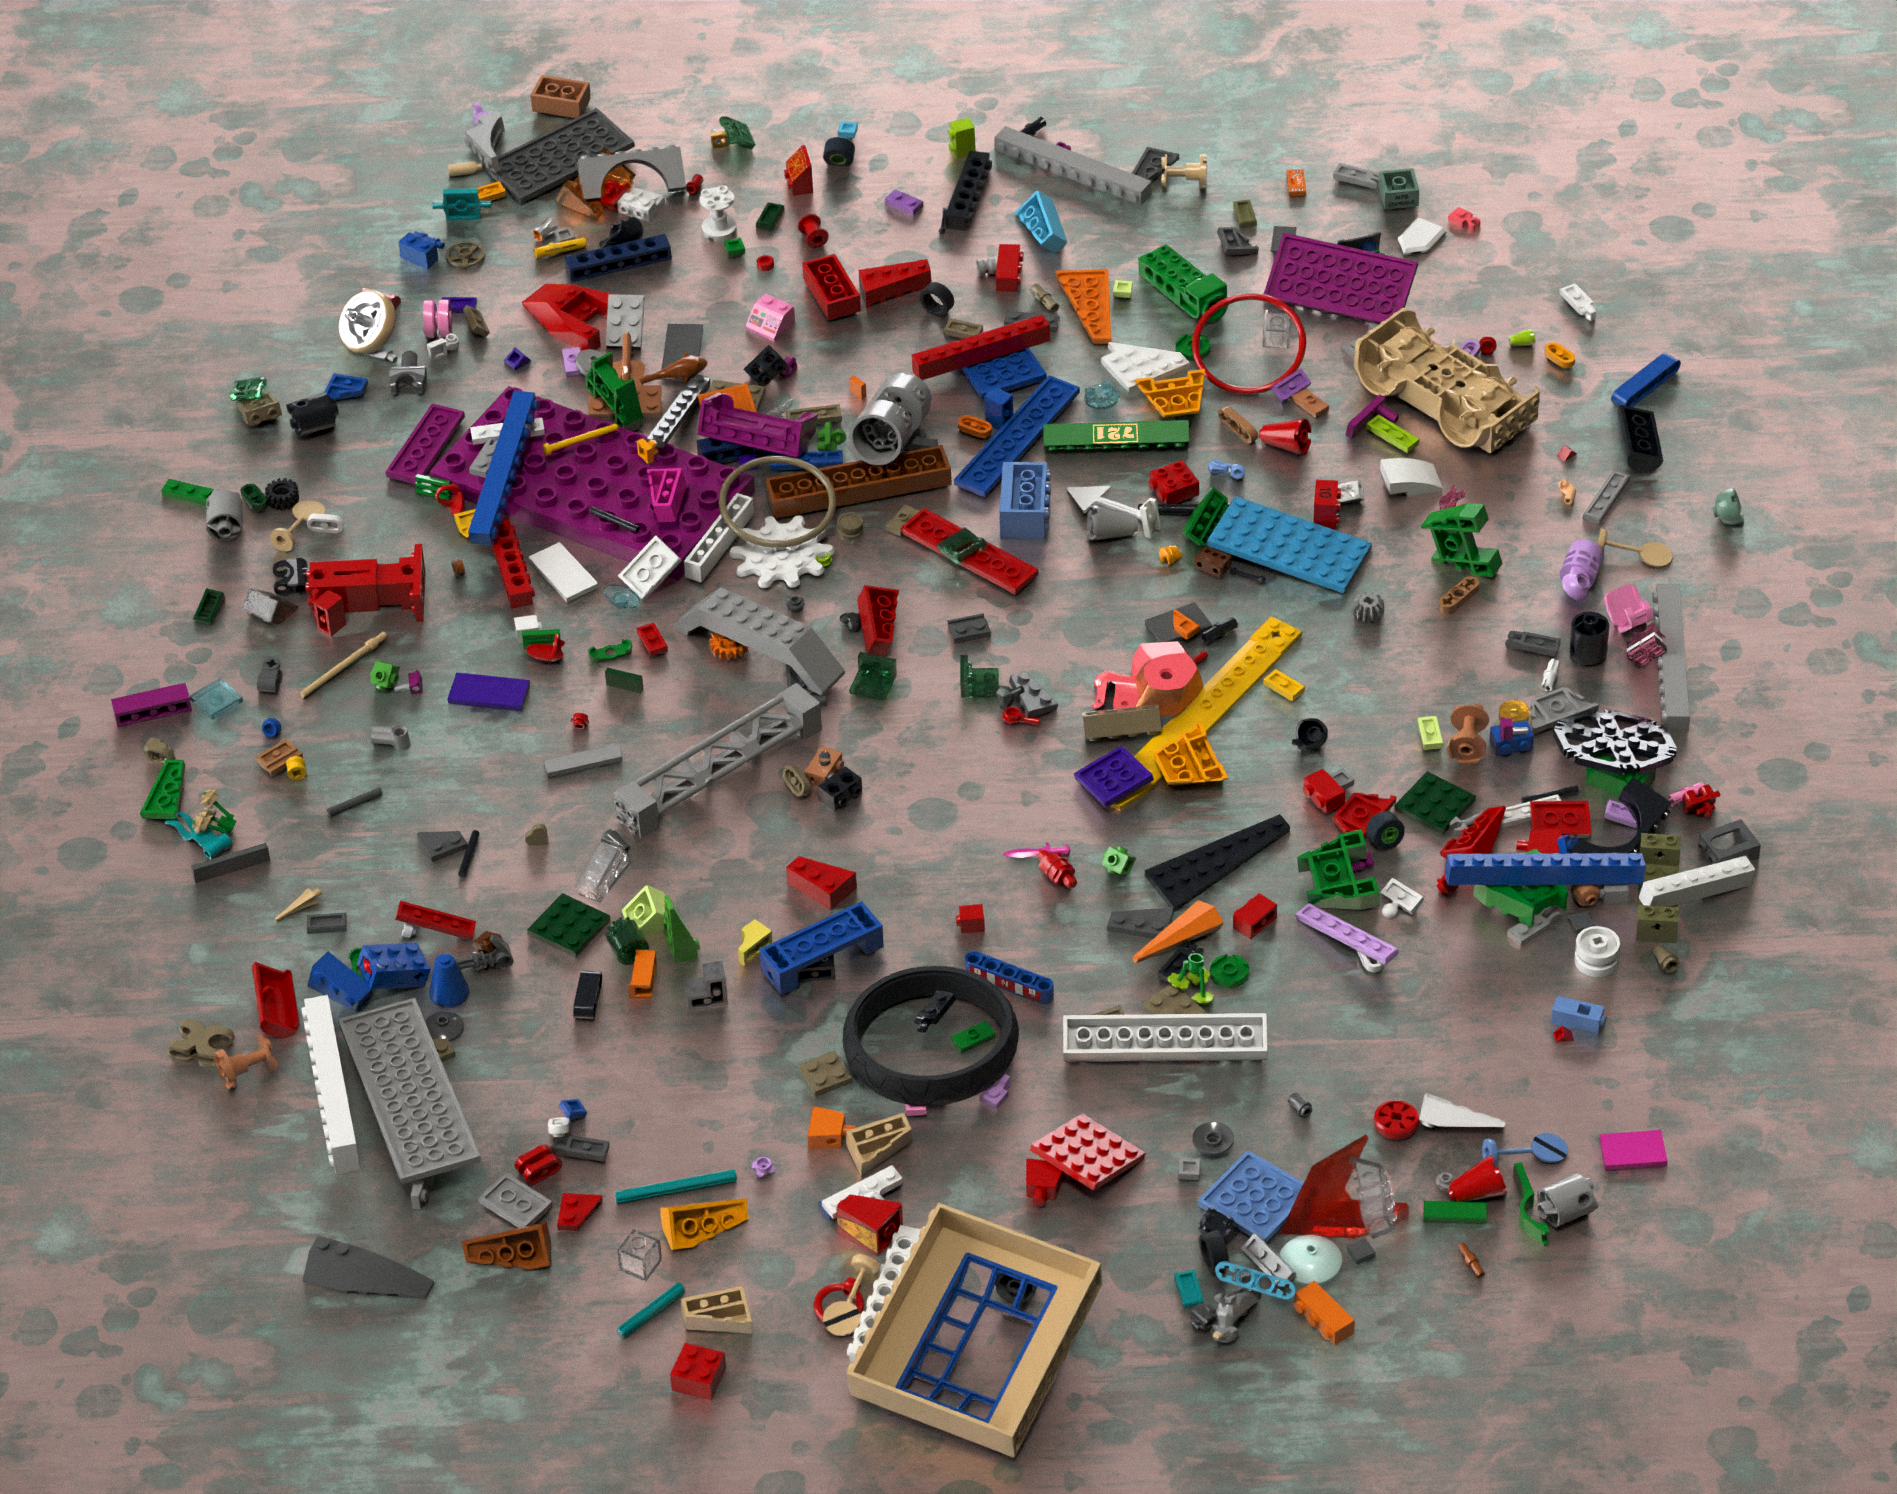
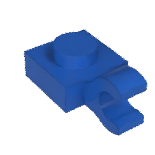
M1570 835L1559 837L1557 839L1559 853L1569 854L1570 850L1579 841V838L1570 839Z

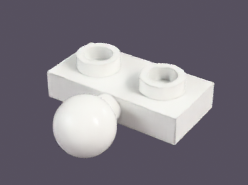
M1394 878L1380 892L1384 898L1392 902L1385 904L1382 908V913L1386 918L1396 917L1398 907L1413 915L1424 901L1423 896Z

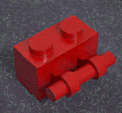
M313 589L311 602L314 604L313 614L316 616L317 629L332 637L346 625L343 598L330 590L321 595L318 589Z

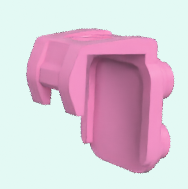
M1631 584L1623 585L1606 594L1604 599L1605 606L1612 623L1617 626L1620 633L1653 619V613L1648 601L1642 602L1636 586Z

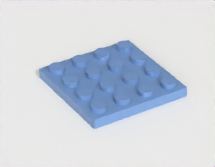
M1247 1150L1198 1199V1206L1206 1211L1213 1207L1216 1211L1232 1217L1240 1231L1250 1237L1253 1233L1259 1234L1267 1243L1314 1195V1188Z

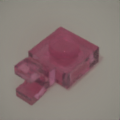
M1453 485L1450 491L1440 498V510L1455 507L1456 502L1465 497L1466 491L1462 489L1460 492H1456L1457 486Z

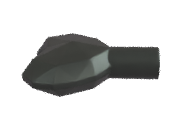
M848 612L840 616V621L846 624L850 630L856 631L861 628L859 613Z
M1008 686L997 687L995 695L999 699L1000 708L1005 710L1007 707H1011L1015 696L1024 693L1025 689L1023 686L1011 689Z

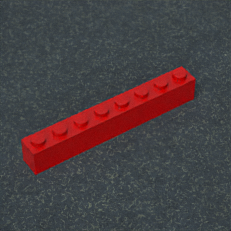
M1042 314L912 354V371L921 380H925L1049 342L1050 324Z

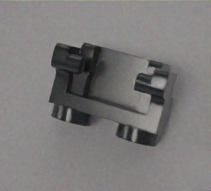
M1210 1207L1206 1214L1203 1215L1198 1228L1204 1234L1217 1230L1223 1237L1225 1244L1230 1242L1234 1235L1237 1236L1240 1231L1232 1217L1216 1211L1213 1207Z

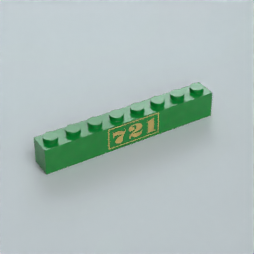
M1189 420L1043 424L1044 449H1048L1050 452L1058 451V448H1066V451H1076L1077 448H1084V450L1090 451L1095 450V447H1102V450H1112L1113 447L1127 450L1131 449V446H1138L1139 449H1148L1149 446H1156V448L1163 449L1167 448V445H1175V448H1184L1185 445H1189Z

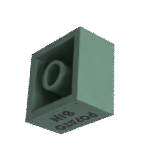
M1414 168L1379 171V191L1384 209L1419 206V186Z

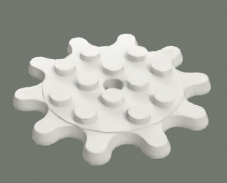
M768 516L764 520V527L760 530L742 529L753 536L768 540L793 539L813 530L804 528L805 520L802 516H795L787 524H780L773 516ZM825 529L818 536L805 543L782 548L756 545L740 537L746 544L732 547L729 556L732 559L744 561L743 564L737 567V576L758 575L760 577L758 581L760 588H769L776 580H783L788 587L796 588L800 585L799 577L801 575L809 573L814 576H820L824 573V567L817 562L816 556L819 559L827 557L826 552H829L831 557L835 551L831 545L819 543L821 539L827 536Z

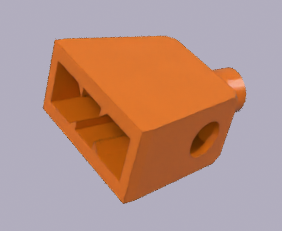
M813 1106L807 1135L808 1149L842 1147L843 1138L846 1137V1131L855 1129L856 1125H846L843 1112Z

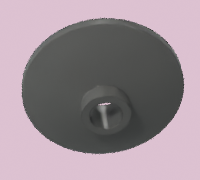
M448 1011L437 1012L425 1021L432 1039L447 1038L449 1042L453 1041L461 1035L464 1028L461 1017Z
M1207 1122L1195 1129L1192 1139L1194 1146L1200 1152L1218 1155L1231 1148L1234 1136L1228 1126L1218 1122Z

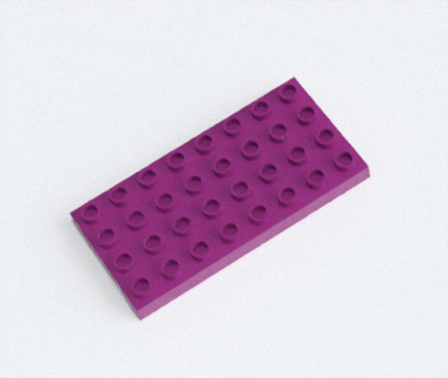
M508 386L471 427L503 423L513 392L522 390ZM536 396V399L539 400V409L535 411L534 416L535 418L543 419L545 435L532 436L526 439V449L521 455V465L517 467V477L512 483V493L508 496L507 509L503 511V515L627 562H631L656 535L682 560L667 576L679 581L685 574L684 560L721 514L719 509L720 490L727 477L736 468L711 461L702 455L692 454L676 448L672 444H666L664 448L655 447L658 453L654 455V462L647 464L638 455L637 441L643 438L647 442V437L642 433L633 432L619 427L617 431L553 451L550 456H545L542 445L545 443L551 445L612 425L613 423L584 414L582 411L573 410L556 404L549 399ZM469 428L429 471L430 477L447 480L451 484L455 482L463 492L464 500L477 505L485 478L470 474L469 468L485 443L473 445ZM682 468L687 486L676 522H658L652 503L647 469ZM742 473L734 480L727 492L726 506L736 493L748 497L755 493L754 476ZM592 507H595L640 527L639 532H632L591 514L590 510Z

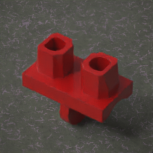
M616 180L607 181L605 184L606 193L600 200L601 205H607L610 211H617V202L629 189V183L619 184Z
M1709 784L1704 785L1698 789L1700 797L1696 796L1694 790L1686 791L1682 796L1685 802V806L1682 808L1684 813L1696 810L1697 815L1702 814L1704 818L1710 817L1712 810L1715 809L1714 803L1716 798L1721 796L1719 790L1713 791Z

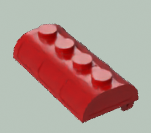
M254 962L252 974L260 1029L264 1033L278 1038L293 1036L300 1024L292 972L288 969L283 972Z

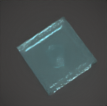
M221 678L190 695V700L212 720L243 702L242 696Z

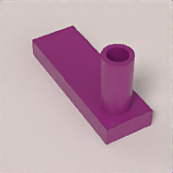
M1379 394L1348 423L1346 436L1352 439L1376 415H1380L1394 424L1398 421L1399 415L1384 406L1385 397Z

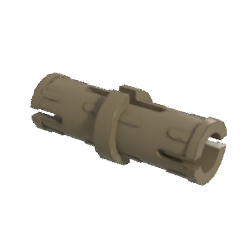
M1037 283L1031 286L1030 292L1035 295L1041 305H1044L1052 313L1058 310L1059 304L1051 298L1049 292L1044 291Z

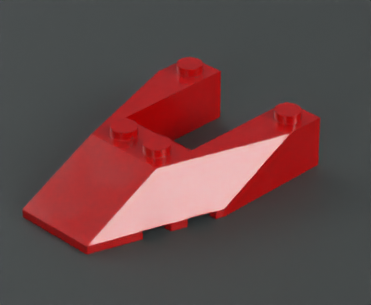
M544 284L522 301V305L532 316L538 319L539 324L544 326L551 336L572 347H580V351L587 349L597 350L601 347L600 332L598 329L587 324V322L597 314L607 318L608 296L612 293L572 284Z

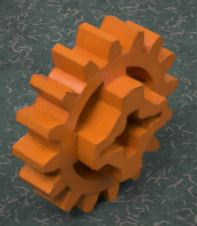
M718 633L711 634L712 638L709 639L710 651L714 652V656L719 655L720 659L726 657L729 661L731 657L737 660L738 655L743 657V652L748 653L749 647Z

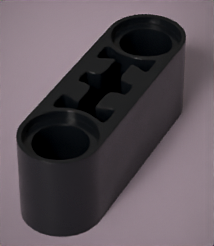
M581 971L573 1006L574 1018L595 1019L602 986V972Z

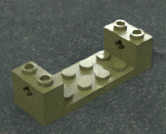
M1641 833L1640 853H1642L1646 864L1643 883L1679 873L1681 835ZM1638 884L1636 941L1676 944L1678 904L1670 907L1643 905L1639 899L1643 884Z

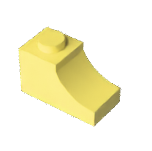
M756 919L741 929L742 945L738 948L739 962L745 966L760 955L759 949L773 943L772 931Z

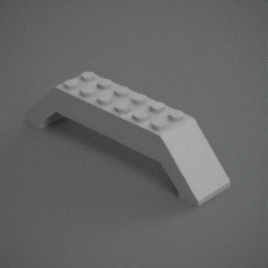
M721 587L694 604L672 625L674 630L685 635H689L696 627L702 626L788 664L804 681L808 690L822 696L845 674L843 667L810 626Z

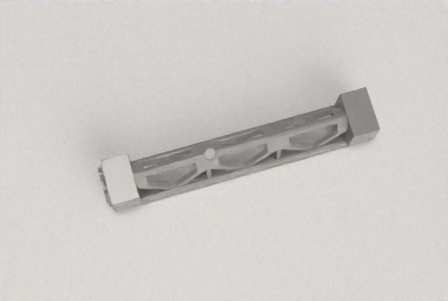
M797 683L778 693L775 698L638 780H633L616 790L614 802L617 810V820L640 839L659 829L658 816L703 788L711 787L718 779L796 733L805 741L822 730L820 702ZM783 702L787 714L769 713L767 711ZM761 719L775 720L759 729ZM751 721L753 723L752 733L745 738L737 729ZM782 724H785V725L788 726L789 728H777V727L781 726ZM730 733L731 742L719 741V739ZM776 735L775 737L760 745L762 736ZM713 748L727 749L722 753L711 757V752ZM703 750L705 752L703 763L697 767L689 757ZM736 752L743 755L742 757H729ZM682 762V772L671 770V768ZM728 764L727 766L712 774V769L714 765ZM663 778H677V780L662 787ZM654 779L656 781L655 790L652 795H649L641 786ZM687 781H691L694 784L693 786H681ZM667 793H680L663 803L664 796Z

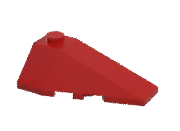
M1498 806L1485 810L1473 820V826L1460 831L1461 836L1456 840L1452 838L1440 851V855L1447 859V854H1491L1506 807Z

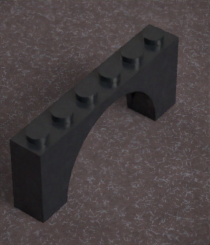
M1632 777L1622 789L1618 800L1632 813L1636 821L1637 835L1631 841L1615 847L1594 845L1581 838L1570 850L1569 854L1638 853L1640 850L1641 833H1655L1661 825L1660 821H1665L1670 815L1671 811L1669 808L1672 802Z

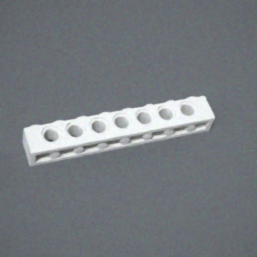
M900 1225L898 1232L894 1233L892 1247L888 1248L886 1252V1262L880 1267V1277L878 1280H875L872 1296L869 1295L867 1299L866 1312H862L859 1328L856 1327L854 1331L853 1344L850 1343L848 1346L847 1356H850V1363L854 1362L858 1347L862 1346L865 1342L867 1330L874 1325L876 1313L882 1310L884 1298L887 1294L891 1293L893 1281L896 1277L900 1276L902 1264L905 1260L909 1259L911 1247L914 1243L918 1242L921 1229Z

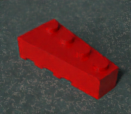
M927 259L859 270V286L866 308L871 307L872 303L886 302L887 298L893 296L895 298L901 297L905 292L913 293L922 290L931 283V269Z
M864 585L857 599L867 655L885 657L892 644L894 620L896 618L895 611L899 590Z

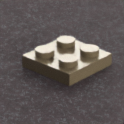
M836 1051L798 1064V1070L815 1097L852 1083V1077Z

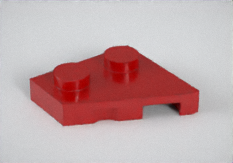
M563 1193L557 1229L579 1231L584 1222L592 1216L593 1209L598 1204H602V1195Z

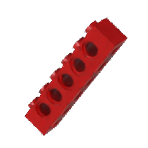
M509 518L503 519L502 524H499L498 537L494 539L492 548L510 607L513 609L533 605L532 597L535 596L533 585H529L531 584V578L529 573L526 574L528 572L526 561L522 562L524 560L522 549H518L520 548L518 537H515V526L511 525Z

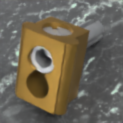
M716 128L711 129L710 136L713 148L730 145L727 131L717 132Z

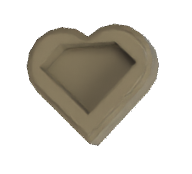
M543 824L534 825L532 830L528 831L525 835L526 843L533 846L549 844L546 826Z

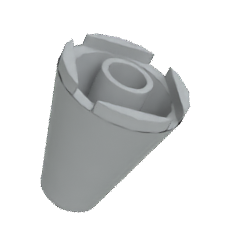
M1091 504L1093 510H1089L1087 518V531H1090L1091 535H1087L1088 540L1096 541L1131 536L1138 531L1139 521H1136L1134 516L1097 504Z

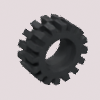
M278 478L277 482L273 480L271 481L272 484L268 483L265 488L268 506L270 505L272 509L275 507L277 511L279 508H281V511H284V508L289 510L290 506L294 507L295 503L299 502L298 486L291 479L287 481V478H283V480Z

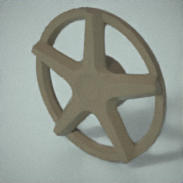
M473 241L457 242L450 246L446 252L447 262L464 269L480 263L484 260L485 256L484 248L479 243ZM460 244H473L471 247L459 246ZM454 247L458 254L449 257V252ZM477 247H479L482 251V254L476 255L472 252ZM462 259V264L456 263L453 260ZM469 259H477L472 263H468Z

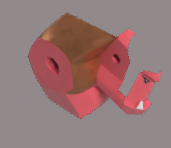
M1179 642L1140 644L1132 660L1131 676L1109 670L1096 676L1094 681V688H1097L1096 703L1092 707L1096 709L1104 704L1106 686L1111 681L1116 684L1113 702L1114 709L1159 704L1160 716L1176 715L1184 710L1198 695L1203 687L1202 678L1194 659Z

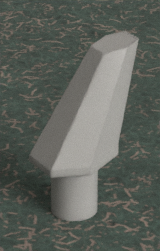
M392 350L375 351L370 354V357L385 362L389 360L396 363L398 357L393 355Z

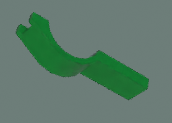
M1522 1162L1514 1163L1513 1179L1522 1199L1519 1215L1520 1226L1526 1234L1542 1246H1549L1546 1235H1550L1547 1224L1534 1221L1526 1214L1529 1209L1533 1208L1534 1191Z

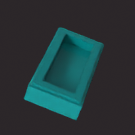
M1195 1270L1174 1273V1280L1183 1309H1192L1199 1303L1204 1304Z

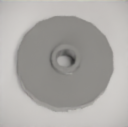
M583 350L576 356L575 366L580 369L582 374L586 375L589 373L588 370L592 368V362L605 354L597 350Z

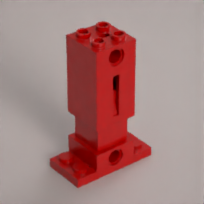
M422 544L414 545V552H411V557H399V563L378 564L377 559L310 562V570H306L307 581H309L306 583V594H310L308 596V607H312L313 612L314 604L311 602L313 589H318L321 595L330 590L343 598L345 613L380 611L381 605L401 604L402 610H412V615L416 616V622H424L426 570Z

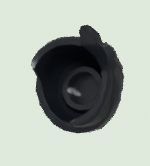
M1316 718L1301 720L1297 724L1296 739H1292V745L1297 746L1299 750L1321 747L1328 738L1326 725Z

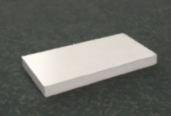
M560 542L528 557L531 565L567 603L599 588L597 581Z

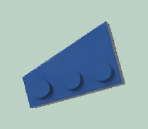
M329 951L312 966L307 985L323 995H328V998L354 1012L371 998L373 991L370 990L364 979Z

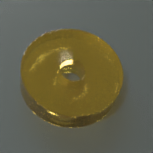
M1506 701L1499 707V720L1501 717L1512 718L1513 723L1528 721L1529 707L1522 701Z

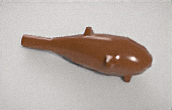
M685 352L684 357L669 364L664 369L639 377L640 383L644 384L657 379L683 380L686 383L687 378L695 376L705 369L707 360L703 357L688 355Z

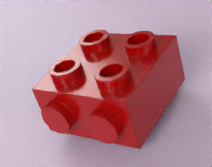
M1183 460L1150 471L1149 487L1156 492L1159 500L1163 501L1164 504H1176L1199 495V481Z

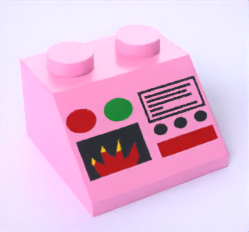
M764 294L755 303L746 324V329L775 341L795 323L794 306L771 295Z

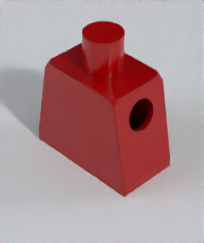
M1531 830L1529 841L1517 839L1516 851L1529 852L1537 849L1542 854L1559 853L1557 839L1562 836V830Z
M1027 1158V1197L1033 1198V1203L1037 1206H1043L1045 1200H1055L1063 1185L1066 1173L1045 1160Z

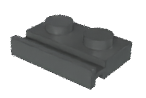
M984 613L947 620L954 644L991 637V631Z

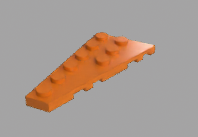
M1108 269L1056 270V277L1093 344H1108L1111 342Z

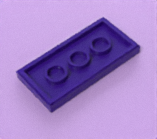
M456 672L447 698L448 703L522 711L530 687V680Z

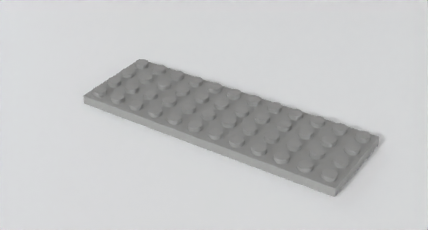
M408 999L338 1019L339 1027L401 1184L481 1162L479 1151L416 999Z

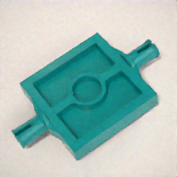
M478 188L443 189V202H432V209H443L446 220H481V208L492 207L491 200L481 201L478 195Z

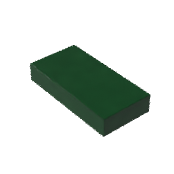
M768 202L756 222V228L773 231L784 212V205Z
M608 667L605 670L607 686L642 693L643 679L641 675Z

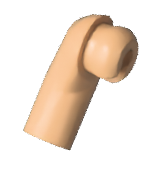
M1561 480L1559 487L1565 495L1564 503L1570 505L1574 500L1576 489L1567 480Z

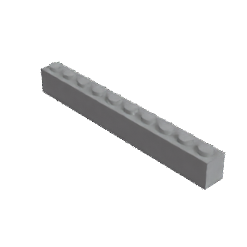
M1007 126L994 137L995 151L1137 205L1141 206L1152 194V181Z
M1657 584L1656 591H1653V603H1656L1654 604V616H1657L1655 617L1654 626L1655 629H1658L1656 634L1663 639V644L1667 646V652L1660 655L1657 659V667L1661 668L1658 672V680L1662 682L1659 686V694L1663 695L1660 699V707L1664 709L1661 712V721L1665 722L1667 730H1689L1690 710L1680 584ZM1658 645L1656 647V652L1663 649V647L1661 645Z

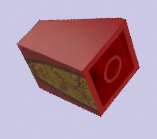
M849 1194L838 1203L836 1208L838 1234L877 1257L892 1243L894 1233H897L900 1225H903L902 1204L899 1202Z

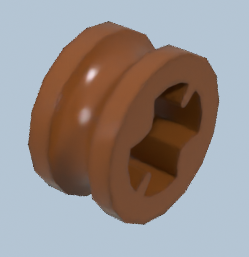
M458 559L457 562L451 561L455 576H459L460 573L464 575L465 568L462 559Z

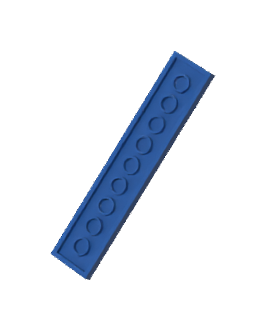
M1049 375L956 476L954 485L986 497L1002 479L1003 462H1017L1043 434V424H1052L1080 393V387Z

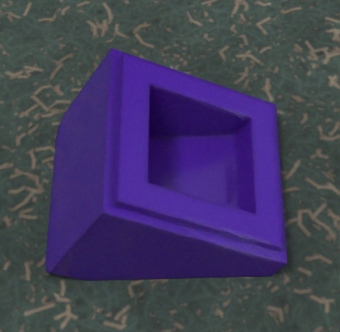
M516 347L504 359L515 370L531 361Z

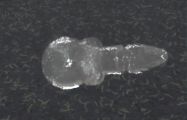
M794 400L785 401L778 409L774 407L773 410L768 411L765 415L782 418L781 413L785 412Z

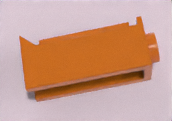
M636 950L632 981L628 984L629 998L652 999L657 968L656 950Z

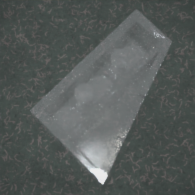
M605 838L601 839L575 886L580 896L598 903L603 900L631 864L623 845Z

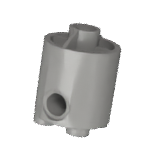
M215 489L207 498L206 529L213 539L231 541L242 533L243 508L241 496L238 492Z
M1575 1173L1539 1189L1537 1209L1540 1216L1546 1219L1553 1227H1559L1593 1212L1599 1205L1592 1192V1181L1589 1178L1585 1179L1579 1173Z

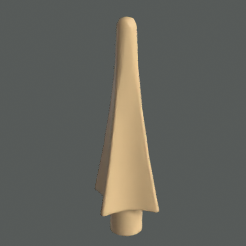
M308 887L289 907L276 916L275 920L279 921L297 911L318 904L316 898L322 895V892L319 888L311 891Z

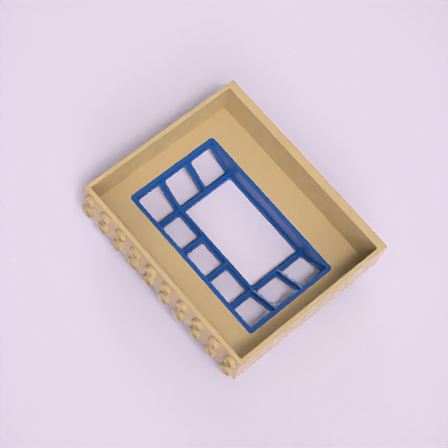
M938 1203L935 1210L932 1209L930 1211L927 1225L921 1228L918 1242L912 1245L909 1259L903 1262L900 1276L894 1279L891 1293L885 1296L882 1310L876 1313L874 1325L867 1330L865 1342L862 1346L858 1347L854 1362L850 1363L847 1368L846 1375H848L850 1395L1015 1458L1102 1286L1101 1263ZM971 1262L992 1270L983 1296L961 1288ZM999 1273L1021 1281L1012 1307L990 1299ZM1028 1284L1050 1291V1295L1039 1317L1019 1310ZM957 1296L979 1303L970 1323L947 1316ZM986 1307L1034 1324L996 1400L947 1382ZM943 1323L965 1330L955 1351L933 1343ZM929 1350L951 1358L941 1378L919 1371ZM914 1378L936 1385L927 1397L905 1389ZM943 1389L965 1396L956 1408L934 1400ZM972 1400L992 1407L986 1419L967 1413L964 1409Z

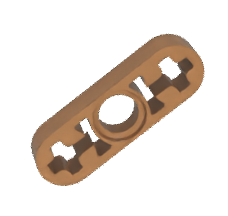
M1225 406L1218 411L1221 422L1245 442L1251 443L1258 439V432L1255 427L1232 408Z
M1474 576L1465 577L1439 599V611L1444 614H1451L1479 591L1478 578ZM1461 593V594H1463L1464 596H1462V597H1457V596H1455V594Z

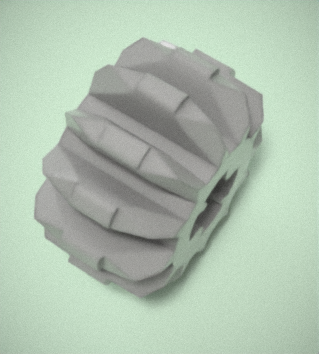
M1365 592L1364 595L1358 594V597L1353 602V612L1357 616V620L1363 619L1364 622L1369 620L1372 623L1373 620H1379L1383 616L1384 600L1380 598V595H1374L1373 592L1371 594Z

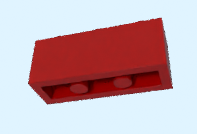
M999 244L996 291L1017 292L1018 285H1021L1022 263L1020 262L1024 260V252H1020V244Z

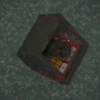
M250 588L242 606L244 610L248 611L247 614L254 618L260 617L262 623L270 626L272 623L280 625L299 607L270 591Z

